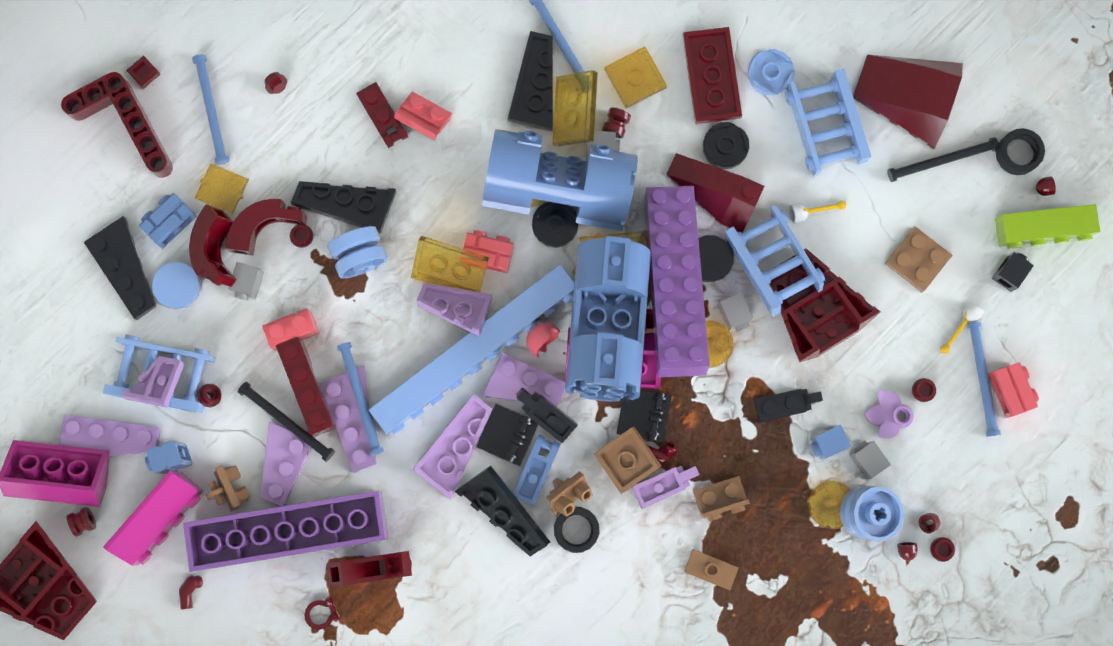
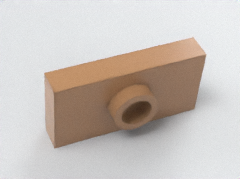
M692 549L684 572L731 590L739 567Z

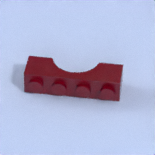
M296 337L277 345V351L310 435L317 437L336 429L327 403L316 381L312 362L304 341Z

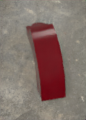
M267 199L256 202L245 208L233 221L227 235L225 249L230 253L253 256L256 239L263 228L276 222L306 225L307 216L298 207L288 206L285 209L286 204L282 199Z
M205 204L192 228L189 242L190 262L197 276L209 279L218 286L223 284L232 287L237 279L223 264L221 247L233 221L223 210Z
M409 551L327 563L330 588L412 576V561Z

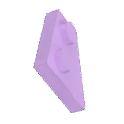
M159 356L151 364L150 368L137 378L139 382L130 391L126 389L123 392L122 397L125 400L167 408L184 363L178 359Z

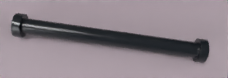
M996 137L989 138V141L898 169L890 168L887 170L890 182H895L900 177L992 150L994 152L998 150L999 143Z
M247 381L239 387L237 392L241 396L245 395L309 445L322 456V460L325 462L330 460L335 450L332 448L328 449L254 391L251 388V384Z

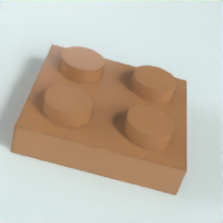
M914 226L884 264L923 293L953 255Z
M634 426L594 453L621 494L661 467V464Z

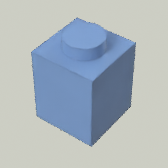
M841 425L812 437V443L810 444L816 457L819 456L821 460L851 447Z

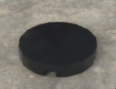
M720 122L712 126L706 133L702 143L703 153L707 161L721 169H732L740 165L746 158L750 148L746 132L731 122Z
M545 202L537 208L533 215L532 229L534 236L547 247L558 248L566 246L577 234L578 223H576L575 211L569 205Z
M705 235L698 238L702 281L715 282L722 280L729 274L734 264V254L731 246L725 239L716 235Z

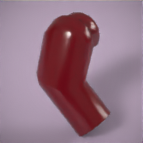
M672 441L667 442L658 449L648 446L659 463H664L674 458L678 451L677 444Z
M190 575L180 586L181 610L193 608L192 593L196 588L202 587L203 579L201 576Z

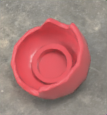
M541 322L530 329L526 337L528 349L538 358V351L546 353L547 345L558 338L560 330L551 322Z

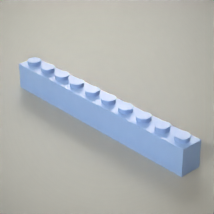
M558 265L487 319L480 336L470 332L368 411L386 434L389 435L391 432L394 435L405 427L404 422L410 418L415 420L425 412L423 408L429 403L435 405L444 397L442 393L449 388L453 391L463 383L461 379L467 374L472 376L482 368L480 364L487 359L490 362L501 354L499 350L505 345L510 347L520 339L518 335L525 330L528 333L532 327L538 324L537 321L543 316L548 318L558 310L556 306L561 302L565 304L570 302L574 294L573 280L562 266Z

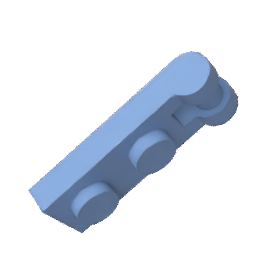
M538 435L513 493L517 499L535 506L561 443L556 441L552 443L545 440L544 436ZM541 448L549 451L547 458L538 455Z

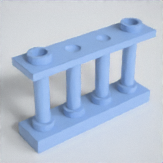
M844 68L836 70L828 83L798 91L795 82L789 84L785 92L786 102L792 106L807 155L805 157V164L807 170L812 172L813 177L818 176L821 172L820 165L850 157L856 158L859 165L866 163L872 157ZM831 91L836 93L838 100L836 104L808 112L803 111L801 99ZM837 113L843 116L845 122L843 126L815 134L810 133L807 121ZM843 135L849 136L850 148L817 156L814 143Z
M776 204L771 206L772 218L746 232L737 233L734 226L725 231L727 243L731 246L733 253L772 317L781 313L782 300L812 284L820 292L823 290V281H825L823 273L819 268L815 269L787 224L789 222L787 215L783 210L779 211ZM775 226H778L784 236L756 252H749L745 246L747 241ZM790 245L796 255L795 257L767 272L760 271L757 266L759 260ZM799 265L803 266L808 275L807 277L779 292L772 291L769 286L771 280Z
M126 334L125 338L116 337L115 342L125 345L117 382L114 381L113 385L105 384L103 394L123 398V392L126 389L128 391L131 390L128 389L129 384L126 383L135 347L149 350L144 371L148 370L157 359L158 352L172 354L171 358L181 360L183 356L195 359L187 395H184L183 399L174 398L175 393H173L168 407L203 414L205 406L198 403V398L196 397L205 361L215 363L216 358L209 355L210 351L195 348L194 352L139 342L140 337Z

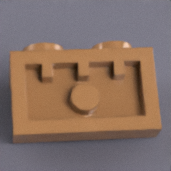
M739 476L693 490L701 518L708 517L709 522L722 518V512L731 510L732 514L746 510L744 505L750 504L749 499L746 498Z

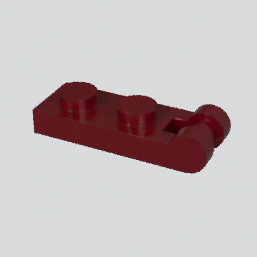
M377 82L356 93L388 149L394 146V142L408 138L400 121L394 118L395 113ZM395 127L396 131L389 135L387 130Z

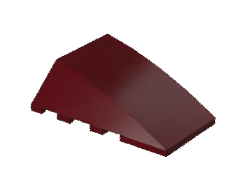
M867 54L853 99L878 115L882 114L894 125L901 126L909 131L910 135L920 138L928 143L929 147L935 149L948 122L959 89L963 63Z
M807 248L804 249L806 255L815 269L819 268L825 277L823 290L818 292L814 284L782 300L783 303L781 304V315L799 363L817 358L863 329L881 312L875 306H871L860 293H856L840 276L837 277L831 272L830 268ZM799 265L771 280L770 286L773 292H779L808 275L803 266Z
M35 521L21 537L20 542L0 564V611L13 616L12 618L24 621L33 625L34 628L65 640L95 605L97 600L39 523Z

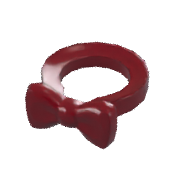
M327 597L325 601H313L305 609V621L313 629H325L332 621L337 622L340 620L331 597ZM317 605L329 607L331 612L326 622L320 625L312 622L310 618L312 608Z

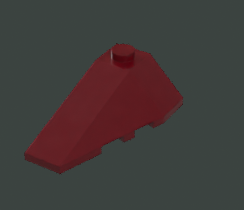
M678 153L675 154L666 174L678 186H694L695 200L699 205L706 209L719 224L727 228L734 226L738 233H743L765 187L741 175Z

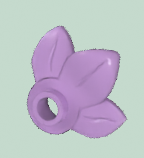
M885 390L878 391L879 405H875L865 412V417L870 423L880 426L878 431L880 438L895 437L900 429L908 427L914 418L912 409L902 404L897 394ZM898 412H902L904 414L903 421L898 420Z

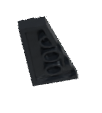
M530 31L508 114V121L553 132V36Z
M299 181L291 204L292 206L361 228L376 227L378 233L381 234L397 191L394 188L384 190L368 186L366 188L352 187V185L333 186L329 183Z
M122 216L84 241V244L133 318L138 320L157 306L148 280L145 277L142 262L138 257L133 236L130 234L127 219Z
M491 465L454 491L460 497L464 495L471 501L470 505L476 511L481 510L490 518L489 522L495 527H501L507 533L506 536L530 557L550 543V540Z

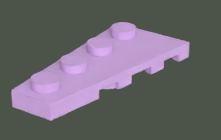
M365 366L357 368V373L369 408ZM348 373L319 383L353 473L376 465V455L370 456L369 453L371 448Z
M474 394L413 468L416 473L450 500L492 411L491 407Z

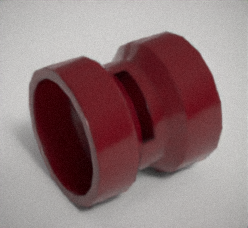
M611 107L607 114L608 120L603 124L602 131L616 132V138L622 139L626 132L625 125L629 123L631 115L622 109Z

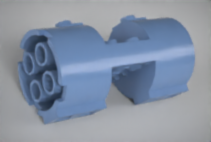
M495 129L482 206L529 214L532 199L576 206V223L617 231L623 230L634 191V173L637 172L638 163L637 155L614 151V149L604 144H590L586 161H583L576 156H569L567 158L558 156L554 152L541 153L543 136L538 135L534 131H519V133Z
M606 236L605 238L586 240L578 245L565 391L569 394H574V391L579 392L580 398L598 401H620L624 396H628L629 400L640 397L651 252L646 246L631 241V238Z

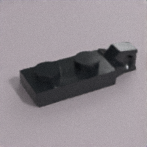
M522 387L516 393V398L524 404L521 408L525 411V414L561 443L578 426L573 419L536 391L532 395Z
M797 389L757 398L753 401L758 421L761 423L805 413L812 410L811 404L821 402L823 398L821 391L808 394L807 389Z

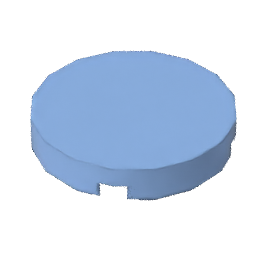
M777 49L758 52L752 58L748 67V79L751 86L757 92L764 95H778L784 92L794 78V67L791 58Z
M171 262L160 267L152 281V290L157 301L171 309L188 307L197 299L201 289L200 277L196 275L193 268L181 262Z

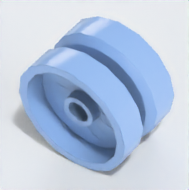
M369 226L350 231L335 238L327 245L331 257L339 260L335 268L340 278L362 275L388 261L384 247L377 246L381 239L376 227Z
M858 486L850 490L843 498L840 507V517L843 526L851 535L866 540L884 541L896 535L902 527L904 510L899 497L890 489L878 486Z

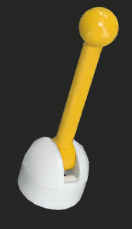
M839 201L837 204L810 209L803 204H793L789 207V214L792 223H799L804 221L809 213L837 208L844 210L846 202Z
M967 302L962 311L963 322L949 341L940 348L943 354L950 352V346L968 322H976L981 318L984 311L972 302Z

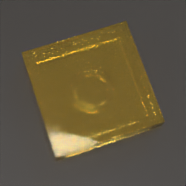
M645 46L604 67L607 76L626 109L667 88V84Z

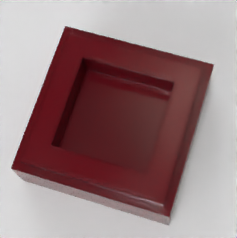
M144 55L126 70L143 89L161 75Z

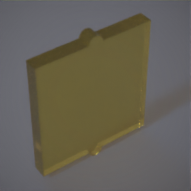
M210 164L204 178L200 180L201 185L195 199L233 214L239 200L243 199L242 194L249 179Z

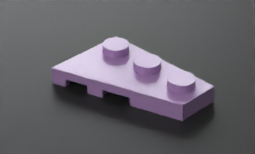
M423 283L417 298V306L480 336L493 298L492 294Z
M503 353L482 396L520 401L516 398V393L523 387L532 395L536 391L555 406H558L565 391V382Z
M269 422L261 498L282 507L287 503L311 447L290 430L272 422Z

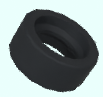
M1025 128L1015 129L1007 133L1000 140L999 148L996 151V159L1000 167L1007 173L1016 176L1025 175L1036 169L1043 161L1045 146L1041 137L1034 131ZM1022 139L1030 144L1033 149V159L1030 163L1019 165L1010 159L1007 147L1011 141Z
M575 507L574 512L568 517L560 514L554 524V536L557 543L564 550L572 553H582L591 549L597 542L600 534L596 516L588 509L582 507ZM573 515L584 517L591 526L589 538L581 544L568 542L562 533L564 522Z

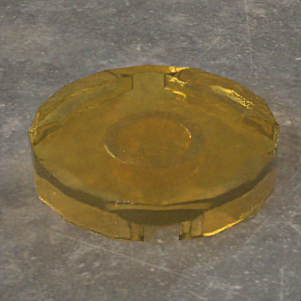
M712 320L706 321L709 368H716L728 360L734 345L729 329Z
M825 481L816 485L810 492L808 500V512L812 520L819 526L827 529H840L844 527L841 522L840 507L843 498L851 489L838 481Z

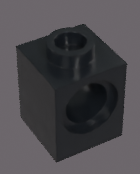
M1013 252L1004 259L991 279L1012 292L1020 287L1034 265L1029 262V258L1024 254Z

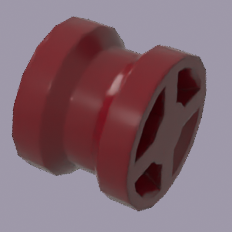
M88 507L82 508L78 513L67 514L68 526L75 537L82 535L83 531L96 529L95 518Z

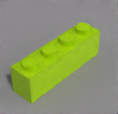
M1096 204L1002 214L995 219L999 247L1007 246L1008 249L1021 248L1022 244L1031 243V247L1046 245L1047 241H1054V244H1063L1069 242V239L1077 238L1078 242L1089 241L1093 239L1092 236L1101 232Z

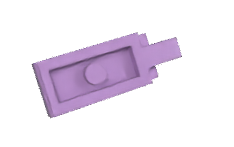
M682 466L674 467L633 486L632 489L641 509L685 490L686 487L691 486L688 480L698 476L699 472L696 466L685 471Z

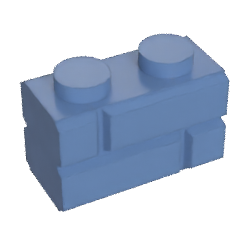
M174 193L164 196L159 201L160 206L153 212H147L141 218L142 223L138 225L162 249L197 217Z
M170 441L161 444V446L147 449V457H145L147 468L154 473L167 474L170 470H182L192 466L193 463L188 446L185 443Z

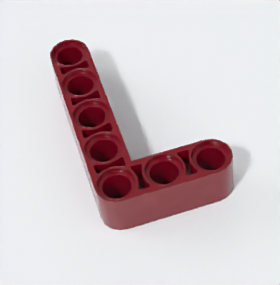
M117 72L108 73L63 98L61 101L62 110L76 121L84 120L114 105L146 167L159 178H165L171 174L173 170L172 162L131 85L121 74ZM121 82L118 89H113L115 83ZM96 93H100L99 98L93 101V96ZM132 101L128 109H123L125 103ZM75 104H79L78 109L72 112V107ZM142 121L141 127L134 129L135 123ZM148 141H153L151 148L144 149ZM158 161H164L160 169H155Z

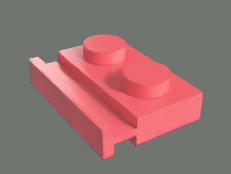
M412 91L401 104L400 109L395 112L394 118L435 141L437 135L442 132L451 120L452 113Z

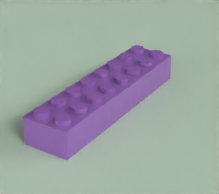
M694 186L646 187L644 208L647 248L651 252L649 275L657 377L706 376L710 365Z
M382 491L183 523L189 572L389 539Z

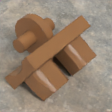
M222 465L216 468L214 472L220 488H218L215 481L210 482L209 487L212 492L206 494L207 500L215 498L219 506L225 503L222 497L223 494L232 512L237 510L240 504L250 498V494L245 486L233 490L231 482L241 478L237 466L223 468Z
M579 471L573 477L567 478L563 482L559 478L553 480L554 489L549 492L550 494L546 498L550 503V510L555 516L561 513L568 517L575 510L574 501L580 499L582 502H587L593 495L591 488L586 483L584 474Z

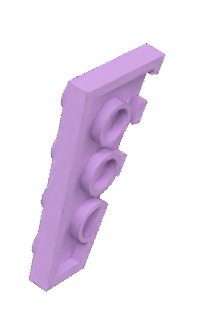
M64 415L59 445L109 451V457L146 453L147 449L159 445L161 428Z

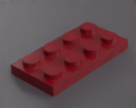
M729 27L683 32L682 37L695 124L741 119L742 110Z

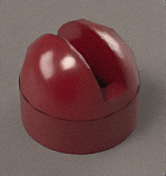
M1052 176L1044 177L1036 184L1038 194L1042 196L1055 195L1056 186Z
M935 513L922 515L918 522L920 529L927 534L937 531L941 524L938 515ZM932 520L933 523L928 525L927 521Z
M903 542L897 544L898 553L902 559L911 561L917 556V543Z

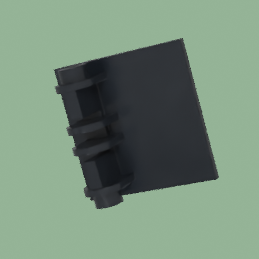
M640 390V397L634 400H629L628 396H624L616 434L621 435L634 426L643 439L664 443L672 396L666 395L663 392L655 393Z
M495 403L476 447L521 466L538 424L526 415H521Z

